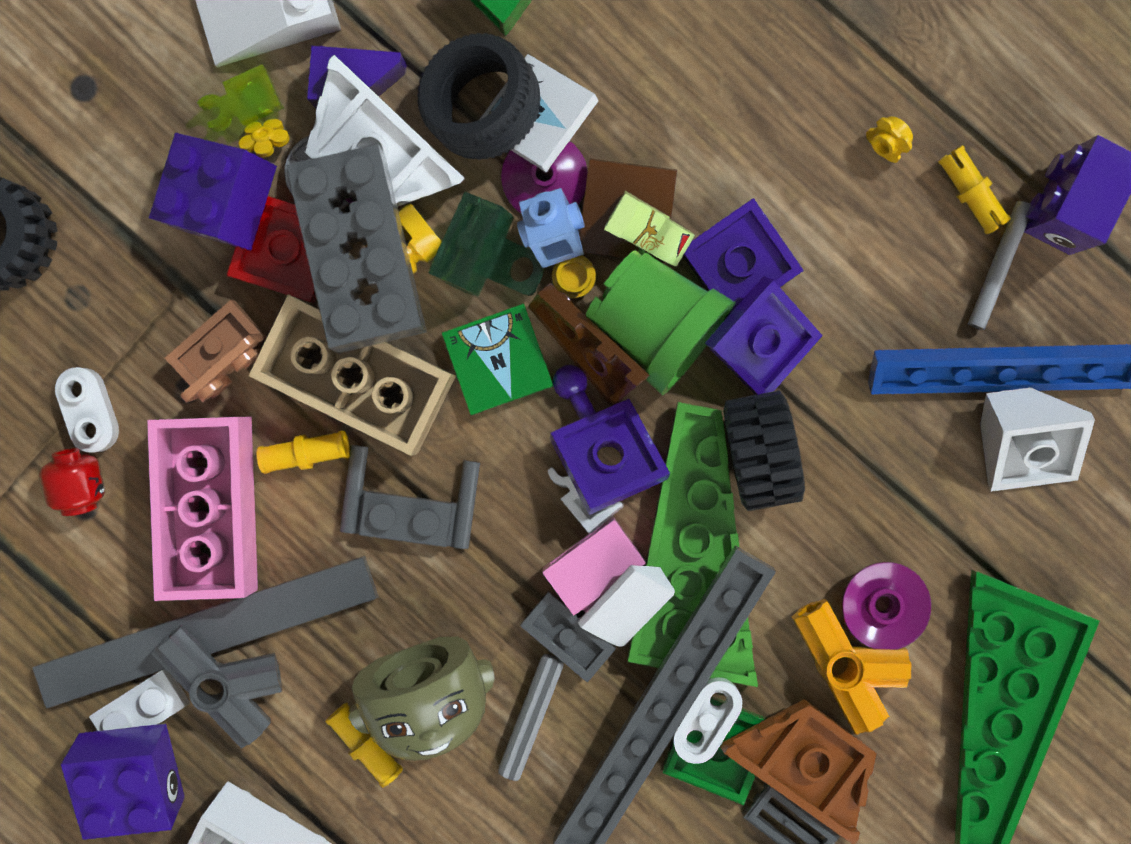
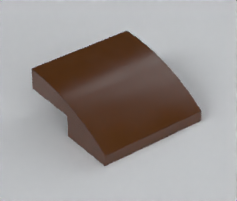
M590 158L582 213L585 228L580 229L583 252L626 258L634 250L638 252L640 247L604 230L605 224L624 191L666 214L671 219L677 169ZM650 254L651 256H653V257H654L655 259H657L658 261H660V262H662V263H665V261H663V260L657 258L656 256Z

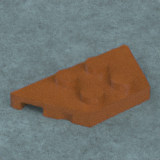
M805 699L724 741L720 746L724 754L851 844L857 843L860 834L856 828L860 807L866 806L869 792L867 782L873 773L877 753Z

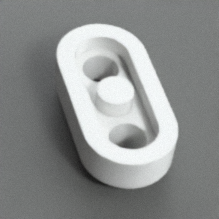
M75 367L64 371L57 379L55 393L73 444L85 452H102L111 448L118 438L119 426L103 379L97 372L88 368ZM78 381L82 386V392L78 397H75L72 393V386ZM89 423L94 424L96 427V434L92 439L86 434V427Z
M720 677L709 679L673 735V743L677 754L683 760L699 764L712 758L738 718L742 709V698L737 687L731 681ZM715 693L726 695L725 702L720 706H714L710 703V699ZM693 730L700 731L703 734L702 739L697 743H690L686 739L689 732Z

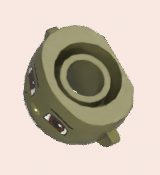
M458 636L438 637L380 657L363 668L353 681L352 692L355 704L351 705L349 709V720L358 731L370 734L372 740L389 755L408 761L427 760L438 757L463 744L477 730L485 713L486 693L493 687V666L486 659L477 660L468 642Z

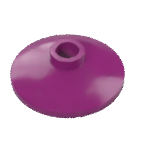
M569 141L551 165L550 169L553 172V176L545 182L540 181L536 177V172L539 169L537 166L512 150L509 151L503 163L501 181L506 198L519 213H521L519 202L533 198L539 193L550 192L562 188L569 204L577 202L579 205L586 190L588 169L582 153L572 142Z
M878 562L864 567L848 582L842 598L843 618L853 636L866 646L873 649L898 650L913 643L926 629L931 616V597L924 581L910 568L894 562ZM887 596L889 607L884 611H878L876 609L877 599Z

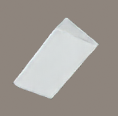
M630 565L582 616L578 624L582 629L613 645L625 646L674 595V588L660 567Z

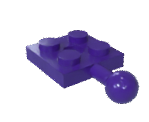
M565 365L555 372L553 388L560 397L570 400L580 420L551 432L550 441L588 514L591 515L668 480L670 472L630 399L596 413L585 393L587 377L584 371L575 365ZM604 447H612L620 453L622 460L616 465H606L599 460L597 452Z

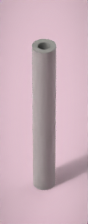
M1017 201L1010 216L1011 220L1008 221L969 319L968 325L980 330H985L1028 223L1029 218L1025 216L1031 206L1029 203Z

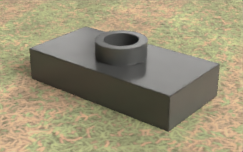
M548 590L521 622L520 626L588 683L616 650V647L582 629L578 624L582 617L578 614L573 616L565 603Z

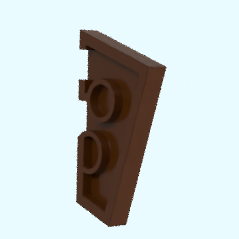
M551 283L537 293L528 305L529 309L574 363L584 371L588 380L610 406H613L650 376L573 305L565 293L558 291Z

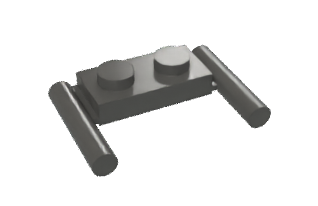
M351 445L340 532L441 547L451 546L459 549H469L480 462L463 460L458 502L453 503L363 490L369 447Z

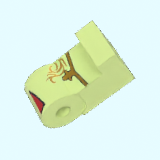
M624 191L604 230L631 242L673 266L678 265L695 237V234L669 219V216L627 191Z

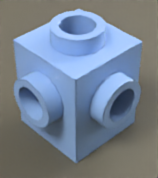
M562 188L550 192H542L533 198L519 202L523 217L522 221L517 222L519 235L524 246L531 248L542 268L584 255L578 232L579 229L585 228L583 217L577 202L569 204Z

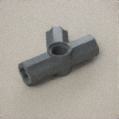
M183 625L174 629L151 651V654L189 693L193 706L200 711L207 712L241 749L255 741L271 724V718L258 706L253 698L282 692L281 674L275 653L223 664L217 662ZM205 679H216L222 684L224 690L218 694H208L203 691L200 683Z

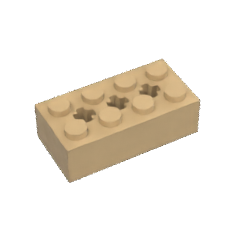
M291 295L287 296L249 374V377L410 456L419 453L456 377L388 342L337 353L328 348L320 309ZM321 348L322 360L320 364L314 363L310 366L312 360L307 358L308 351ZM360 366L362 369L360 373L363 374L362 382L360 384L354 383L351 387L349 386L351 379L346 377L349 368L357 369ZM400 385L402 388L400 393L404 394L402 403H394L391 407L388 405L391 398L385 396L387 388L396 389Z

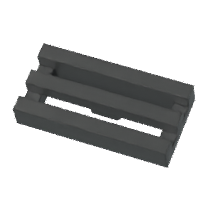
M764 783V789L761 793L757 792L754 796L751 806H747L742 812L743 817L777 844L795 843L758 815L762 809L807 844H835L840 837L832 829L767 783ZM773 796L825 836L822 842L774 806L769 802L770 798Z

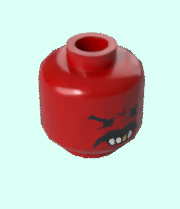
M78 448L64 449L51 455L53 461L45 464L39 472L47 506L53 510L60 511L62 516L80 515L96 509L97 502L105 494V486L98 459L91 455H80Z

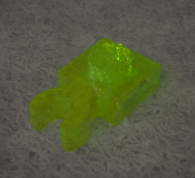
M263 64L223 81L222 83L227 92L226 95L220 97L209 94L203 96L197 102L204 111L212 107H219V116L207 122L208 128L213 132L225 130L236 116L242 125L247 126L284 109L270 75Z

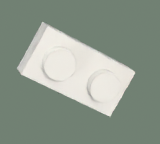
M164 669L93 713L89 718L98 731L157 725L190 704V701L176 679Z

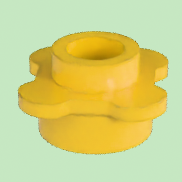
M893 116L882 117L876 122L877 127L875 129L870 128L866 132V138L878 155L884 157L889 162L897 163L901 159L900 154L902 152L908 153L912 149L913 134L903 120Z

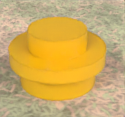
M581 255L555 264L552 280L558 291H562L569 298H580L592 290L596 280V272L593 264Z

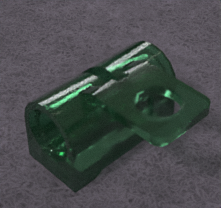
M464 191L428 274L475 297H479L487 279L526 296H532L536 292L546 267H541L531 249L506 238L515 218L510 212L500 205ZM520 258H528L533 264L531 276L525 281H515L511 276L513 263Z

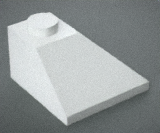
M1033 388L986 393L980 425L990 491L1078 480L1095 422L1092 413Z

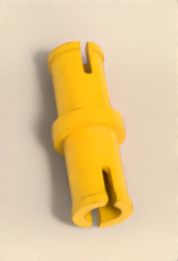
M963 145L951 151V154L945 155L938 160V163L942 165L960 192L957 198L961 204L967 203L983 227L985 234L997 230L999 224L1004 225L1011 220V217L1007 215L990 189L992 185L991 180L988 176L982 177Z
M343 430L338 431V433L308 438L306 434L295 436L294 441L258 447L256 452L257 462L260 471L264 474L298 466L301 470L312 468L313 463L349 458L350 444L348 436Z
M346 702L336 709L325 722L332 727L350 749L348 755L354 761L359 759L379 782V785L384 788L403 771V767L398 765L391 755L381 749L372 740L370 734L361 733L351 724L349 720L350 706Z

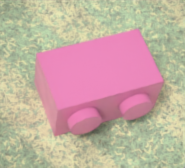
M611 517L594 532L585 536L545 565L542 573L574 616L581 610L586 613L630 565L643 566L646 562L616 519Z

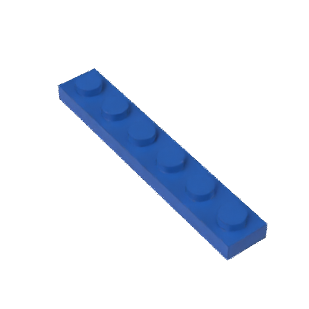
M1131 344L874 350L868 385L871 395L1000 392L1023 388H1033L1038 391L1131 389Z

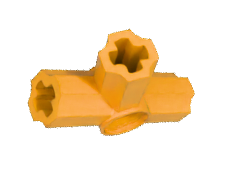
M826 599L810 602L798 609L791 617L815 660L818 673L826 680L852 731L858 735L864 732H871L882 726L883 722L890 716L874 687L907 688L908 682L911 679V662L908 650L906 648L892 650L851 646ZM847 657L848 667L846 671L840 675H833L832 666L834 662L839 658Z

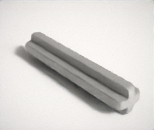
M544 654L540 659L499 765L498 773L504 778L518 781L522 775L563 669V662L556 656Z

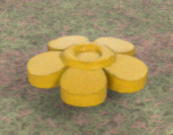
M269 119L264 122L263 126L260 122H253L246 126L244 129L246 136H243L238 144L240 149L250 153L255 151L256 156L266 158L274 153L273 146H285L289 142L290 137L288 132L283 130L284 126L281 120Z

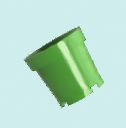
M639 248L638 252L636 250L631 252L604 283L607 288L602 296L603 302L595 296L587 310L586 317L650 375L646 381L663 396L681 379L707 347L705 342L726 320L735 302L715 289L710 291L704 290L655 259L642 248Z

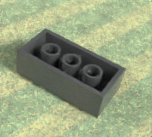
M379 144L286 165L328 348L337 353H342L427 333L387 160ZM352 198L356 202L351 203L350 212L344 214L339 206L343 204L345 199ZM357 242H361L364 246L367 245L366 248L360 251L361 258L355 259L349 253V250L353 249V245ZM367 286H371L374 290L378 289V293L371 296L372 303L366 305V303L359 299V295L364 293V288Z

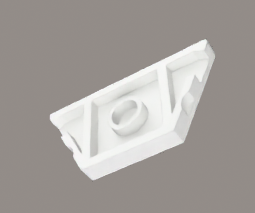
M333 55L329 60L327 67L329 70L322 96H320L315 113L316 120L313 130L310 132L305 151L311 159L379 144L387 160L397 207L458 185L465 179L348 67Z

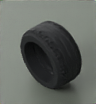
M470 34L469 36L464 35L462 38L458 37L455 41H450L448 45H444L442 49L438 50L437 54L432 56V60H429L428 66H425V72L422 73V78L419 80L417 103L423 122L447 149L464 158L486 160L489 157L495 158V156H501L502 153H507L509 149H514L516 144L519 145L520 141L526 138L525 135L530 133V129L534 126L533 122L537 120V115L539 114L540 87L534 71L513 44L493 34ZM489 72L508 74V84L504 97L490 114L471 123L452 122L454 101L460 90L470 80Z

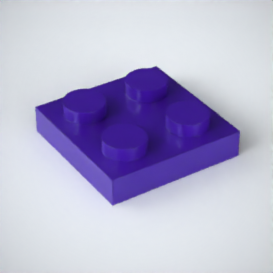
M754 198L692 240L683 255L707 291L715 289L735 302L730 314L763 276L774 280L781 287L804 271Z
M763 276L705 344L754 395L773 392L823 335L774 280Z

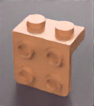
M235 300L227 302L165 357L167 362L190 385L180 395L186 403L196 399L205 402L210 397L213 399L233 382L228 375L234 370L236 372L243 368L246 370L255 363L262 349L261 346L264 345L267 339L264 332Z

